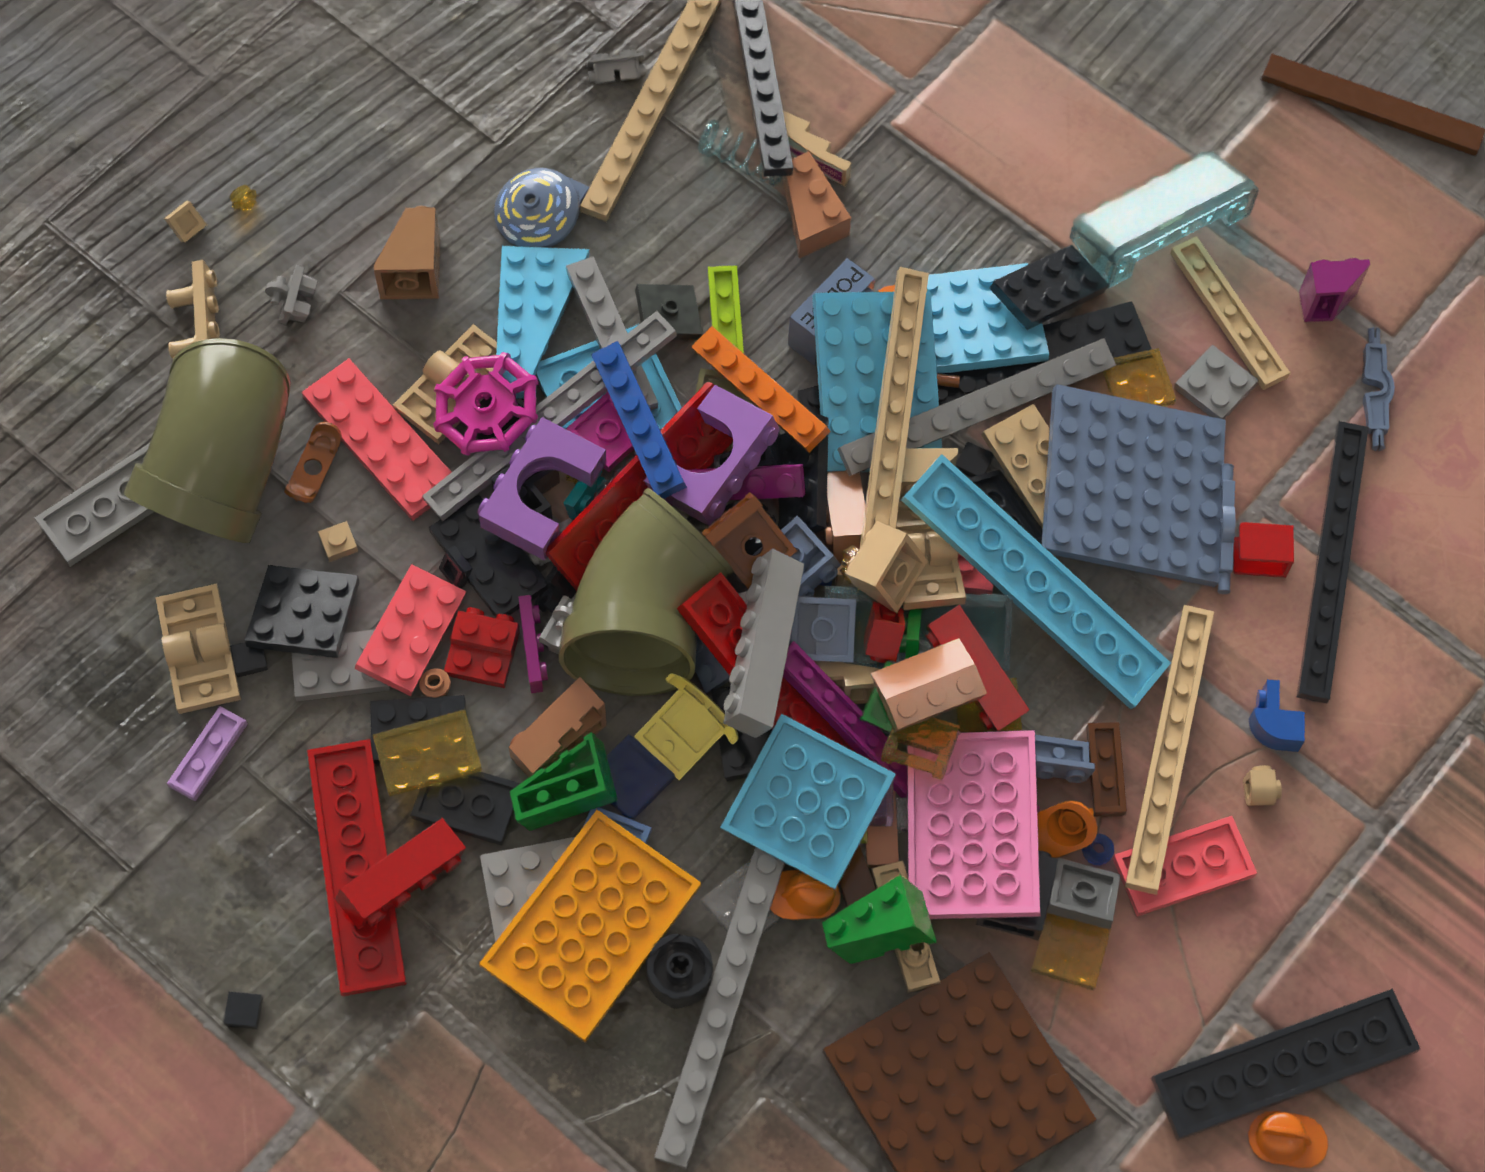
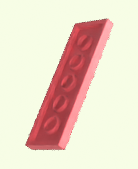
M349 358L302 391L303 398L322 420L338 427L342 435L341 441L412 521L430 509L422 495L452 472Z

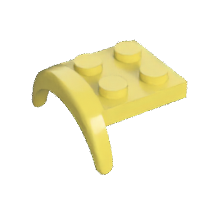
M669 674L666 677V681L678 688L677 692L634 737L678 780H681L724 734L729 742L734 745L738 741V732L736 729L723 724L725 713L700 688L680 675Z

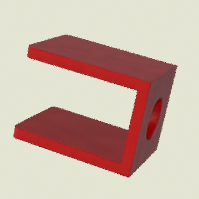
M1241 522L1239 525V537H1234L1233 573L1237 575L1286 578L1294 563V525Z

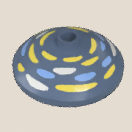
M548 168L525 170L511 178L499 192L494 208L495 222L503 237L514 246L550 248L561 242L575 226L580 209L579 197L570 180L560 172ZM531 198H536L532 204H527Z

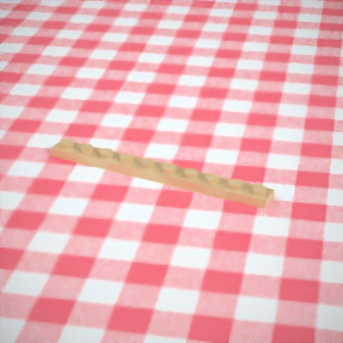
M689 0L586 193L580 205V212L607 222L715 16L721 0Z
M900 267L896 275L860 548L864 542L865 535L873 528L876 521L896 529L929 273Z
M1184 605L1182 609L1125 888L1157 895L1214 611Z

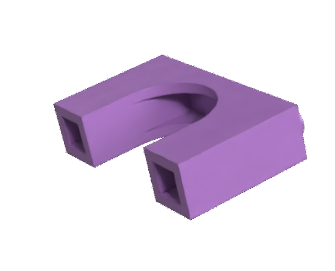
M717 385L713 386L697 409L705 423L733 438L732 452L720 467L706 473H693L677 465L687 488L664 499L670 505L708 526L722 515L729 499L741 489L745 477L751 470L757 467L761 455L768 446L776 441L780 431L773 415ZM646 477L644 482L646 483L649 489L653 490L648 478Z
M542 417L536 426L532 425L529 428L525 437V444L521 450H515L509 462V469L505 474L501 473L498 476L493 487L494 492L489 499L485 498L482 501L478 514L481 528L545 561L547 558V547L560 535L559 523L530 509L522 502L519 492L527 478L539 471L558 470L592 487L606 465L607 460L606 449Z

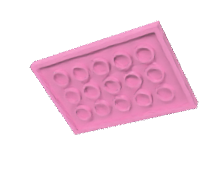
M1035 730L908 734V881L923 892L930 919L1040 916Z

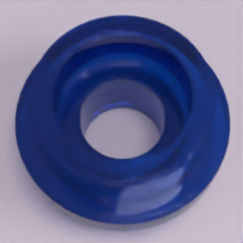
M1097 833L1092 844L1082 848V853L1089 863L1104 865L1114 855V844L1106 835ZM1093 845H1102L1104 851L1101 853L1096 852L1093 849Z

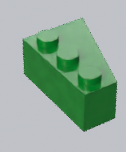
M592 732L583 737L584 741L572 750H566L560 754V758L546 769L541 768L510 791L516 821L527 830L532 831L618 801L604 743Z
M899 875L822 922L828 948L849 964L884 956L886 951L894 949L901 951L909 950L911 945L922 942L928 945L937 943L923 892L902 875Z

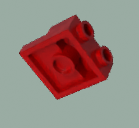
M467 608L466 612L458 610L450 638L451 646L444 671L449 677L505 688L520 634L519 623L514 622L515 619L506 614H497L496 618L484 616L485 613L477 608Z

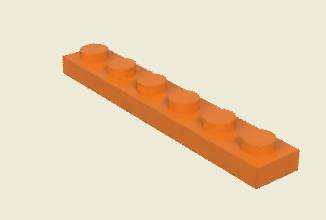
M713 326L691 346L696 354L756 407L773 415L777 425L807 452L810 453L831 432L822 421Z

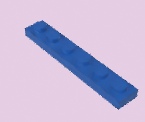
M616 341L592 353L591 356L653 491L665 499L687 488L620 343Z

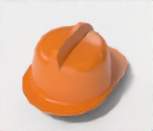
M1071 800L1038 812V850L1051 854L1052 858H1056L1092 844L1097 836L1098 829L1092 808L1088 809L1081 802Z
M799 870L784 871L781 874L770 910L773 914L783 919L825 918L833 914L840 904V891L838 886L834 890Z
M1266 1111L1253 1120L1248 1132L1249 1145L1254 1154L1263 1161L1295 1168H1311L1323 1160L1328 1149V1139L1323 1127L1314 1119L1304 1115L1283 1111Z

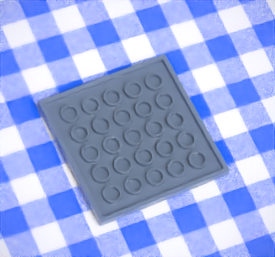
M1056 384L1052 389L1042 546L1052 555L1215 587L1219 583L1221 538L1219 537L1221 530L1220 518L1222 517L1221 465L1224 464L1226 420Z

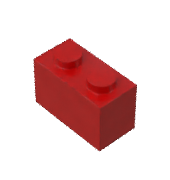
M873 602L864 634L865 655H870V659L885 663L888 660L896 662L905 630L903 609L900 608L895 613L882 604Z

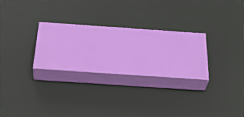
M219 706L167 782L168 787L196 801L247 726V721Z

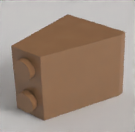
M426 206L405 208L374 264V273L380 299H439L440 233L435 208Z

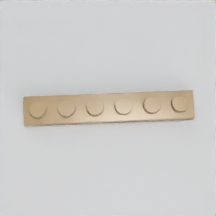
M1196 236L1172 247L1171 256L1252 375L1259 380L1258 384L1261 388L1265 390L1287 379L1290 371L1198 237Z

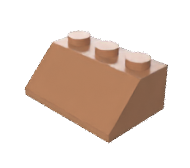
M959 638L871 673L894 733L983 698L987 694L976 665Z

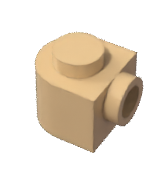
M1270 766L1253 767L1243 778L1244 795L1248 806L1275 805L1276 799L1281 798V782L1276 780L1275 770H1271Z

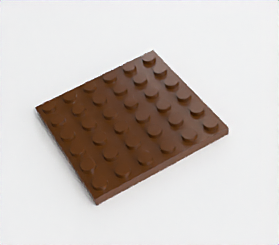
M990 952L940 980L939 984L926 988L826 1046L822 1051L895 1172H1013L1097 1120Z

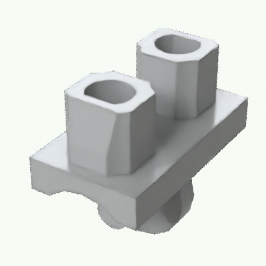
M295 266L288 286L285 285L286 278L283 276H278L276 282H268L266 284L265 292L272 297V305L278 306L280 300H284L278 323L287 325L289 319L305 322L308 317L311 304L296 300V297L299 294L312 298L317 280L303 275L305 267Z
M564 595L539 637V642L547 645L548 650L559 654L563 623L571 614L574 601Z

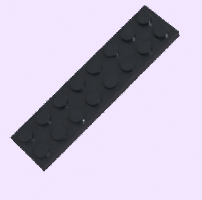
M1392 988L1154 1075L1151 1080L1178 1141L1417 1053L1421 1048Z

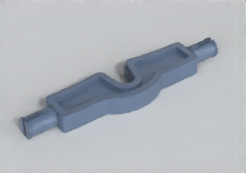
M1374 327L1368 329L1369 343L1365 345L1363 350L1362 382L1367 385L1376 386L1381 391L1365 393L1363 406L1366 427H1369L1368 434H1372V449L1376 451L1378 448V451H1382L1385 449L1384 435L1387 434L1390 428L1389 404L1393 398L1395 386L1393 377L1387 370L1386 345L1380 344V328L1376 327L1374 332Z
M1232 464L1221 465L1222 517L1220 518V568L1217 590L1219 594H1229L1231 592L1230 580L1233 571L1235 536V481L1233 480L1234 465Z

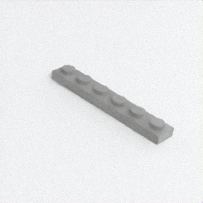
M594 257L567 265L566 272L600 349L619 341L628 333ZM642 365L633 370V373L650 409L653 410L658 408V401Z

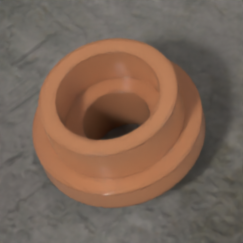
M434 668L422 675L419 686L421 692L426 697L437 698L448 693L451 687V680L444 670ZM434 679L440 680L436 686L429 685Z

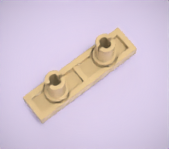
M204 260L192 262L193 283L190 287L167 290L166 293L167 302L171 309L194 304V338L169 342V353L173 359L178 352L194 342L220 338L219 326L215 321V313H218L219 310L218 302L214 295V287H217V277L214 270H210Z
M903 861L872 868L871 871L876 889L899 875L908 880ZM925 942L911 945L909 950L905 951L895 949L908 993L926 989L940 983L928 944Z

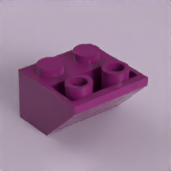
M1349 258L1344 261L1322 259L1311 262L1299 290L1304 322L1333 321L1358 293L1369 269L1370 259L1359 260L1357 258Z

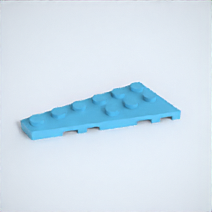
M502 246L496 355H500L502 352L509 353L511 359L529 374L536 375L540 360L546 353L552 334L555 333L573 290L572 283L566 272V266L589 258V249ZM505 371L502 376L509 383L517 380L508 371ZM524 391L516 393V398L524 399Z

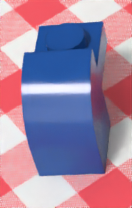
M1267 679L1262 690L1257 691V708L1253 709L1249 717L1250 729L1255 738L1268 748L1299 752L1305 741V712L1280 710V680Z

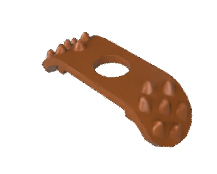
M320 422L314 426L301 458L284 490V493L288 497L294 498L296 502L312 503L316 498L341 443L342 435L336 425L329 422ZM310 460L318 461L322 466L321 472L317 475H309L304 470L306 462Z

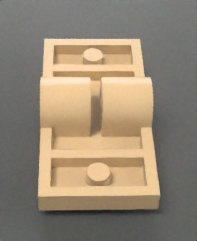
M473 324L445 353L442 350L437 351L428 359L423 369V375L393 404L394 409L439 445L446 436L441 432H436L433 423L436 421V393L434 392L436 384H441L462 362V358L465 356L473 358L496 355L497 342ZM493 368L475 370L476 373L481 375H488V372L493 371ZM468 373L454 387L455 389H457L469 377ZM453 398L448 399V413L454 411V407L456 408V401ZM460 421L454 424L453 427L455 428Z
M1032 404L984 430L981 436L1003 468L1004 476L1043 529L1050 428L1035 405Z
M899 502L896 529L907 533L928 561L904 600L903 609L911 610L965 604L966 594L958 563V552L907 505Z
M217 584L156 597L163 634L162 645L170 671L178 713H187L241 700Z

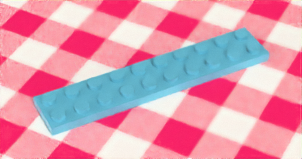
M942 454L902 497L901 501L1130 709L1136 707L1171 664L1168 659Z

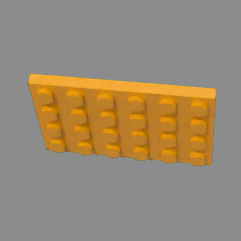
M596 810L479 965L576 1037L586 1042L648 959L652 947L665 936L701 887V882L602 812Z

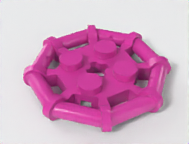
M502 352L500 355L473 358L463 357L462 362L441 384H436L434 388L436 393V421L433 423L435 431L445 435L461 449V453L469 456L475 452L504 450L506 452L510 450L509 446L532 423H536L539 417L536 414V386L539 383L537 377L529 374L511 359L509 353ZM493 368V371L488 372V375H481L476 373L475 369ZM505 371H508L517 380L509 383L502 376ZM468 373L469 377L457 389H455L454 387ZM524 391V408L518 406L516 400V393ZM490 397L492 398L491 404L488 407L480 408V399L484 398L487 400ZM453 398L456 401V408L454 407V411L448 413V399ZM513 416L518 417L519 420L504 434L501 428ZM459 421L468 428L464 436L453 427ZM477 433L484 435L494 433L496 436L493 439L476 440Z

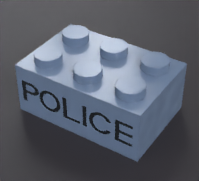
M847 258L813 294L874 292L875 278ZM811 295L790 316L788 346L815 366L817 364L813 298Z

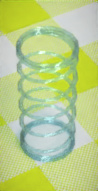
M713 119L707 124L699 141V153L710 157L718 151V159L721 163L727 162L732 157L734 169H739L746 163L745 169L748 176L755 174L759 170V177L762 182L769 180L770 185L773 187L781 182L783 176H771L763 179L761 163L752 173L748 172L749 158L756 147L757 138L753 140L746 159L738 167L734 165L735 153L743 139V132L739 134L729 157L723 161L721 160V147L729 134L730 126H727L716 150L708 154L707 152L716 139L719 122Z

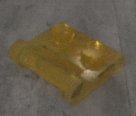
M933 717L895 733L892 728L883 748L881 761L888 764L896 762L931 773L933 778L942 780L961 732L960 725ZM901 743L937 754L938 757L936 761H932L897 750V747Z

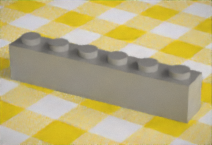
M771 549L762 557H758L752 566L751 572L754 575L752 584L746 594V600L748 601L747 609L740 624L743 629L741 638L735 648V654L737 655L735 667L729 677L731 682L730 692L724 702V710L726 712L723 724L754 738L773 728L804 563L775 549Z

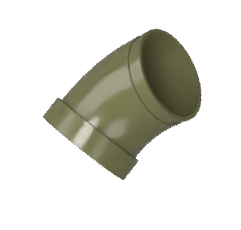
M213 338L194 342L178 352L171 364L164 400L147 453L142 464H135L124 495L145 508L192 528L228 540L250 543L262 515L257 508L275 460L290 394V378L281 362L272 354L256 345L226 338Z
M646 488L643 491V495L624 511L602 539L580 581L572 612L562 626L559 649L561 667L573 679L577 680L581 677L589 687L596 690L619 695L648 696L678 689L666 681V677L669 674H677L690 681L695 672L697 635L676 608L718 573L721 572L726 579L734 574L733 568L712 544L653 490Z

